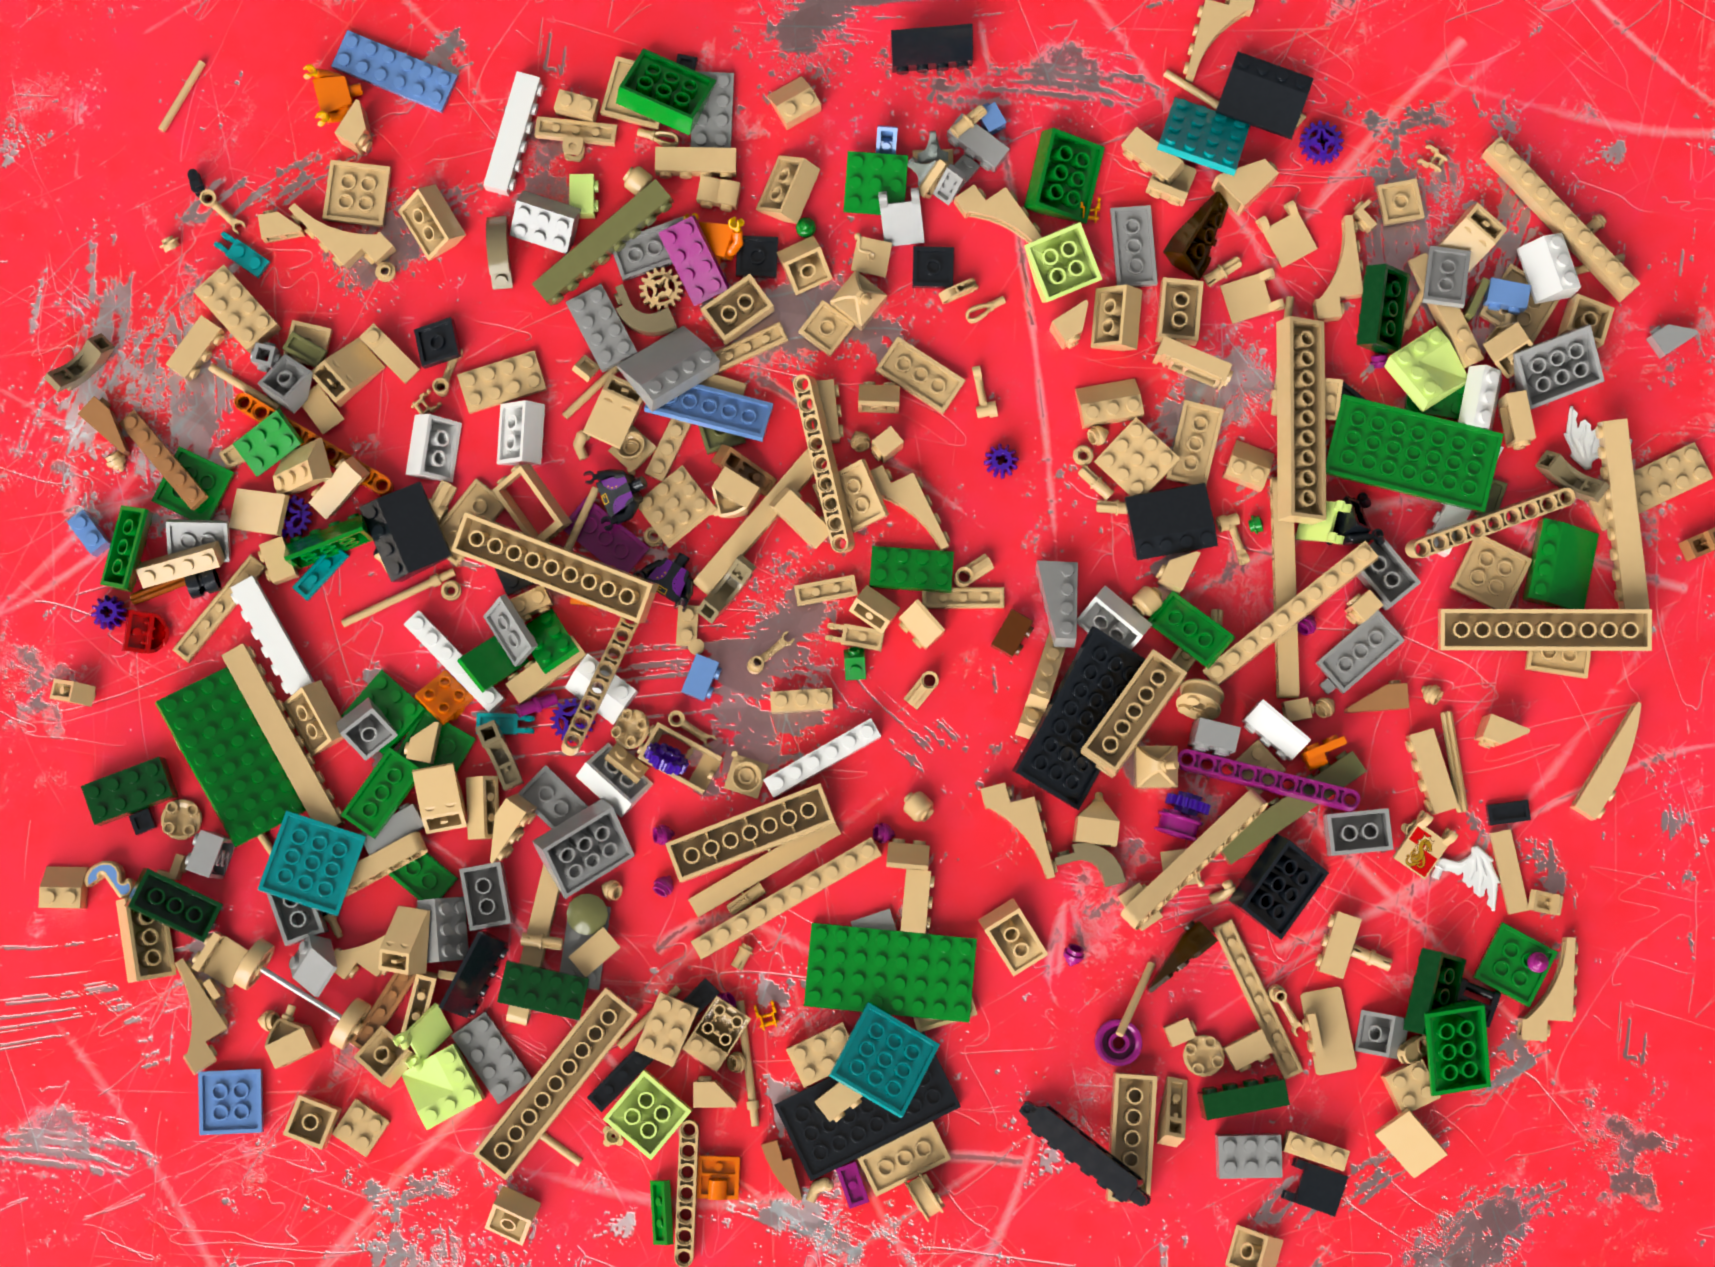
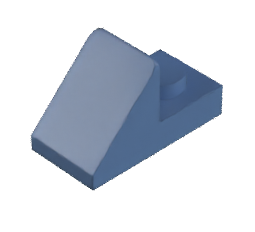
M878 125L876 153L896 155L898 127Z

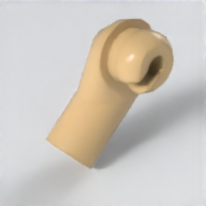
M583 430L576 433L573 447L580 461L589 457L584 445L591 438V436L583 433Z
M825 1177L813 1181L806 1200L815 1203L820 1192L833 1189V1181Z

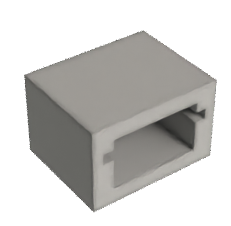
M1328 678L1319 685L1327 695L1336 688Z

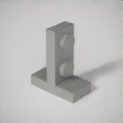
M964 154L954 165L950 164L946 168L933 195L949 206L958 191L978 171L980 165Z

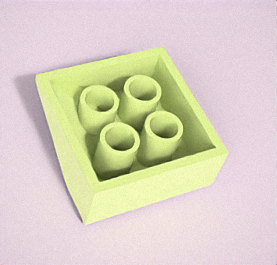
M1081 222L1067 226L1024 245L1033 280L1042 303L1052 301L1102 280Z
M1435 326L1390 355L1384 366L1422 413L1463 387L1467 379V373L1451 342L1438 326Z
M456 1043L425 1059L423 1068L419 1072H415L414 1068L411 1067L402 1075L416 1111L426 1130L435 1127L485 1099L480 1086Z
M645 1069L603 1120L652 1160L693 1109Z

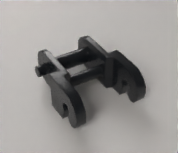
M190 169L187 175L191 190L200 198L199 193L205 190L201 176L195 169Z

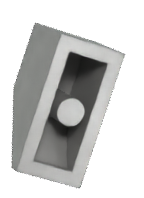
M1670 324L1663 328L1659 325L1650 331L1651 336L1646 340L1658 358L1661 359L1697 335L1698 331Z

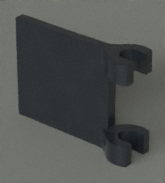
M1294 1157L1291 1165L1302 1169L1303 1173L1296 1193L1283 1189L1281 1198L1335 1217L1348 1176Z

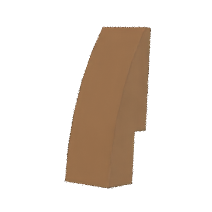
M1715 528L1678 543L1686 562L1715 550Z
M778 1139L762 1143L761 1146L765 1158L779 1182L798 1201L802 1200L803 1197L792 1157L783 1159Z

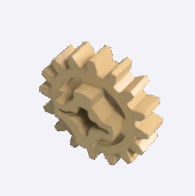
M664 267L661 268V272H658L656 268H654L653 274L646 272L648 278H642L641 280L644 285H639V289L644 291L640 293V297L645 298L644 304L650 303V309L653 310L654 307H657L658 312L663 307L668 308L670 305L675 308V300L681 301L678 294H683V290L679 288L683 286L682 281L677 282L679 279L678 274L672 276L673 271L670 269L668 272H665ZM671 281L675 286V291L669 288ZM662 286H664L665 292L661 291L660 293H658L657 288H662ZM648 288L654 292L652 298L648 295Z

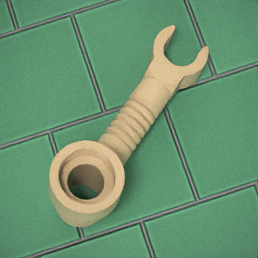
M205 189L200 193L202 204L212 207L232 226L233 231L240 235L236 230V226L241 224L246 228L244 222L237 220L217 201V196L212 190ZM212 197V201L207 202V199Z
M462 357L448 361L442 378H437L433 381V390L440 397L448 395L450 377L456 363Z
M980 366L972 367L980 405L976 406L977 417H998L996 402H987Z
M1238 514L1216 517L1218 530L1220 532L1227 530L1230 532L1240 566L1250 562V559L1236 525L1240 524Z
M789 631L784 632L778 642L763 654L754 656L748 661L747 669L751 674H759L764 668V663L771 656L794 642V639L790 642L784 640V636Z
M675 710L669 714L668 722L671 726L682 727L703 741L707 748H712L707 744V739L713 738L717 740L714 735H708L685 720L684 714L681 711ZM674 715L680 717L678 723L673 722L672 717Z
M1278 984L1271 985L1267 992L1269 998L1279 1003L1292 1026V1033L1298 1037L1296 1029L1302 1027L1304 1031L1303 1024L1299 1022L1286 1000L1287 994L1285 989Z

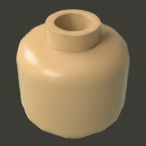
M640 166L631 167L623 178L625 181L624 187L634 195H637L652 182L653 176Z
M1142 587L1132 598L1133 609L1142 616L1153 615L1163 604L1161 599L1162 593L1156 587Z
M910 792L904 798V812L914 821L925 822L932 816L934 812L933 801L923 792Z

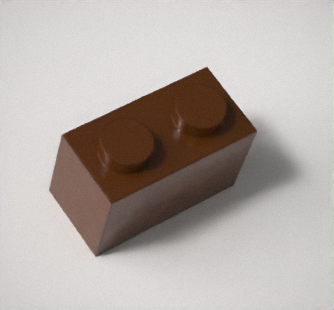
M1011 609L991 647L1010 658L1014 654L1018 656L1024 646L1021 644L1024 636L1028 638L1034 629L1031 626L1033 621Z

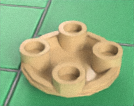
M625 709L612 728L611 735L621 747L634 749L646 740L649 733V721L642 711Z
M186 799L167 803L161 816L163 832L177 840H185L194 836L202 823V813L199 807Z
M1196 1036V1038L1189 1040L1183 1052L1186 1067L1198 1076H1212L1224 1064V1049L1220 1042L1212 1036Z

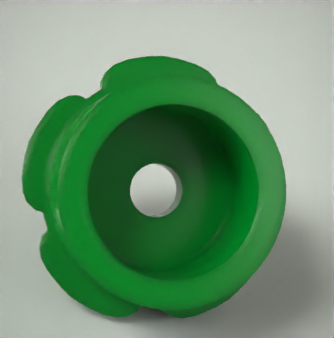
M1252 515V519L1248 520L1250 531H1255V534L1264 531L1260 515L1255 517Z

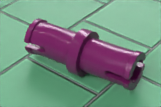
M555 692L539 698L533 697L531 701L516 705V713L519 718L534 712L540 713L542 709L557 705L558 699Z

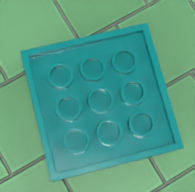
M1175 97L1157 150L1234 176L1250 125L1215 113L1216 111L1205 106Z
M286 811L257 890L339 916L366 836Z
M868 1002L837 1058L829 1077L902 1118L940 1044Z

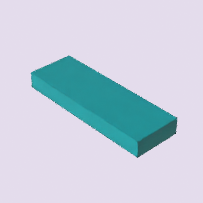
M341 548L338 551L339 554L324 559L327 555L323 553L321 558L292 587L306 601H309L350 557Z

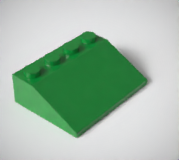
M643 48L619 86L616 104L690 135L709 99L716 80Z
M1056 128L1042 131L1024 208L1042 215L1087 224L1105 147ZM1081 202H1083V206H1085L1084 218H1082L1083 208H1080Z
M357 513L349 516L348 520L344 522L336 521L330 523L326 529L312 530L309 532L310 535L306 537L297 536L292 538L290 543L285 545L284 558L286 562L299 570L314 564L321 558L323 553L327 555L324 559L339 554L340 548L345 552L371 542L373 539L363 515Z
M1543 518L1538 521L1531 559L1533 560L1528 569L1522 600L1559 609H1584L1599 534L1552 519Z
M1476 1000L1455 1002L1424 1013L1431 1096L1491 1087L1485 1005Z

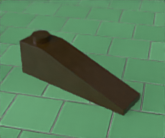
M1216 192L1172 236L1163 251L1173 266L1197 280L1201 279L1210 264L1211 257H1209L1212 246L1215 247L1217 242L1214 238L1217 229L1222 227L1228 204L1220 192Z
M1192 920L1183 928L1185 931L1180 935L1146 990L1149 993H1152L1169 980L1175 971L1178 972L1186 967L1191 958L1199 957L1218 941L1200 921L1194 923Z

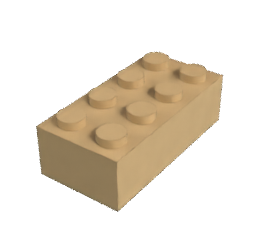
M222 265L193 291L250 354L256 342L262 344L263 342H268L282 329L225 265Z

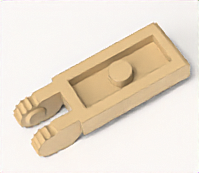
M828 623L827 628L843 630L842 638L826 635V641L881 652L884 632L882 634L876 629L849 624Z

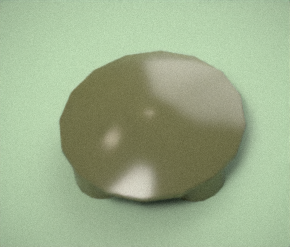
M593 894L577 896L571 901L567 909L569 925L574 931L583 935L597 933L604 927L608 918L605 902Z

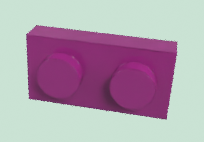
M856 1161L836 1168L849 1209L868 1203L869 1199Z

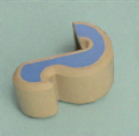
M101 861L94 864L87 871L84 880L86 887H93L106 878L119 898H128L136 883L132 878L126 879L123 866L114 861Z

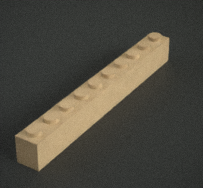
M1499 137L1485 150L1481 157L1554 234L1563 233L1567 248L1619 303L1641 284L1502 137Z
M1626 418L1598 422L1595 434L1600 444V447H1598V457L1602 461L1600 476L1610 486L1604 493L1603 498L1607 504L1605 517L1606 520H1609L1607 536L1609 541L1611 540L1612 549H1610V559L1614 563L1612 578L1616 581L1615 600L1618 602L1619 609H1650L1628 420Z
M1366 541L1361 543L1222 654L1209 669L1205 668L1203 670L1204 675L1210 682L1220 686L1377 561L1379 556Z
M242 643L221 655L310 818L335 827L343 825L345 822L343 820L344 817L341 816L342 809L339 806H335L333 802L335 797L332 791L326 789L323 784L325 782L324 776L320 771H316L313 766L315 760L310 753H306L304 749L306 744L300 735H296L294 731L296 726L290 717H286L284 713L286 708L283 702L275 697V687L270 681L267 682L264 677L266 675L265 669L261 664H257L254 659L257 656L254 649Z
M871 837L692 940L691 943L702 960L882 855Z

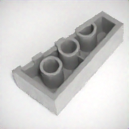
M1037 560L1035 571L1044 601L1054 647L1075 648L1077 639L1078 562Z

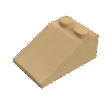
M1014 898L978 920L1013 977L1049 955Z

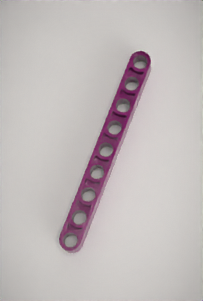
M1184 749L1178 755L1179 768L1183 771L1344 811L1355 810L1360 802L1359 793L1353 789L1190 749ZM1183 756H1190L1193 761L1187 765L1181 761V758ZM1204 761H1210L1213 767L1207 770L1201 764ZM1230 766L1233 769V773L1226 775L1222 772V768ZM1250 771L1254 777L1247 780L1243 778L1242 773ZM1264 776H1271L1274 782L1267 785L1263 782L1262 778ZM1291 781L1294 784V788L1287 790L1284 788L1283 783ZM1311 786L1314 788L1315 793L1308 795L1304 792L1303 788ZM1332 791L1335 798L1332 800L1326 799L1324 792ZM1352 796L1356 803L1348 805L1344 798Z

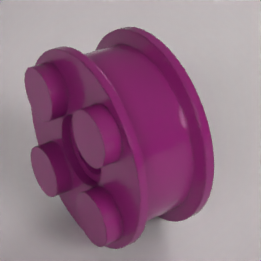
M1163 808L1162 811L1158 812L1161 816L1158 826L1154 827L1155 830L1181 839L1197 840L1198 828L1203 825L1200 822L1201 818L1193 815H1184L1181 811Z
M1113 1019L1105 1022L1095 1035V1048L1098 1055L1105 1062L1115 1066H1124L1132 1063L1139 1056L1142 1049L1141 1034L1132 1023H1129L1122 1037L1124 1040L1123 1046L1121 1048L1113 1046V1040L1118 1037L1116 1031L1122 1019Z

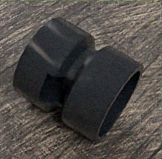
M216 569L184 577L192 599L204 596L205 592L211 594L222 589Z

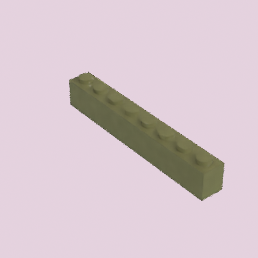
M656 179L653 180L534 281L532 285L550 306L560 303L567 292L574 291L579 286L580 281L592 276L599 265L606 264L613 252L621 251L626 246L625 243L630 239L638 237L646 225H652L659 214L667 212L672 207V203H674L673 199Z
M1343 751L1335 757L1337 759L1336 762L1331 765L1328 762L1327 765L1319 768L1320 772L1317 775L1313 776L1311 773L1305 778L1345 787L1367 772V770L1353 751L1349 753ZM1311 786L1303 788L1304 792L1308 795L1315 793L1314 788ZM1332 791L1324 792L1326 799L1334 794ZM1284 796L1281 799L1276 797L1268 803L1270 807L1265 809L1220 852L1228 865L1233 864L1319 804Z

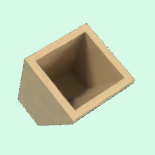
M1263 159L1237 168L1234 176L1226 173L1219 174L1215 178L1211 189L1215 193L1220 192L1228 206L1240 216L1273 185L1279 172L1272 162Z

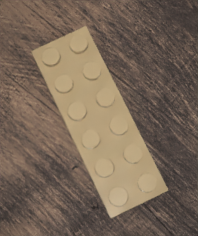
M1695 442L1634 471L1638 514L1713 479ZM1603 497L1599 502L1589 500L1588 504L1602 532L1609 528V520H1606L1605 517L1606 500Z

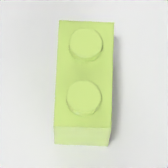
M569 174V205L581 209L579 219H595V212H599V200H595V193L599 192V180H595L594 174Z

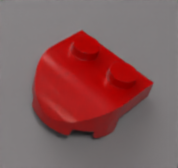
M128 610L122 651L150 654L163 648L169 639V627L162 617L155 613Z

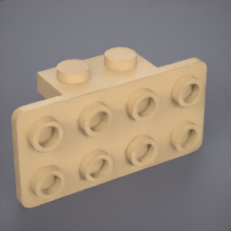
M1331 987L1302 993L1300 995L1304 1014L1302 1023L1304 1031L1308 1034L1307 1048L1309 1053H1312L1315 1073L1321 1076L1355 1069L1357 1063L1341 988Z

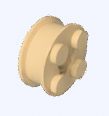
M1189 679L1180 685L1179 691L1181 695L1176 700L1178 712L1195 720L1200 717L1213 720L1220 715V704L1224 701L1225 696L1223 690L1218 685L1204 679Z
M919 1172V1177L909 1183L907 1181L904 1183L918 1209L922 1212L927 1222H929V1218L939 1211L944 1213L942 1208L945 1207V1204L937 1192L933 1194L932 1189L935 1187L927 1174L922 1176L921 1172Z

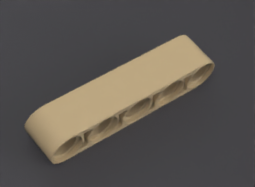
M420 832L410 833L358 861L345 897L425 855L428 849Z

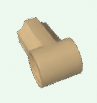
M441 480L432 498L428 499L439 524L447 515L448 506L458 490L455 486Z
M983 554L966 566L959 568L955 573L954 582L958 587H968L971 583L992 571L994 566L989 557ZM966 573L969 581L962 582L959 579V574Z
M932 671L923 673L903 699L918 710L935 687H937L939 683L937 674ZM926 675H933L936 681L933 686H926L923 680Z

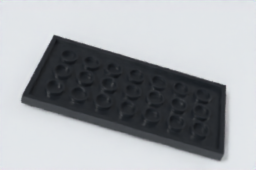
M1092 626L1012 771L1074 809L1079 810L1101 771L1096 768V763L1081 754V748L1146 659L1100 629Z
M936 1054L902 1118L863 1096L860 1098L862 1102L854 1109L851 1107L847 1108L844 1111L846 1115L839 1121L835 1122L833 1119L829 1122L816 1105L815 1100L838 1083V1081L831 1077L774 1104L810 1181L961 1107Z

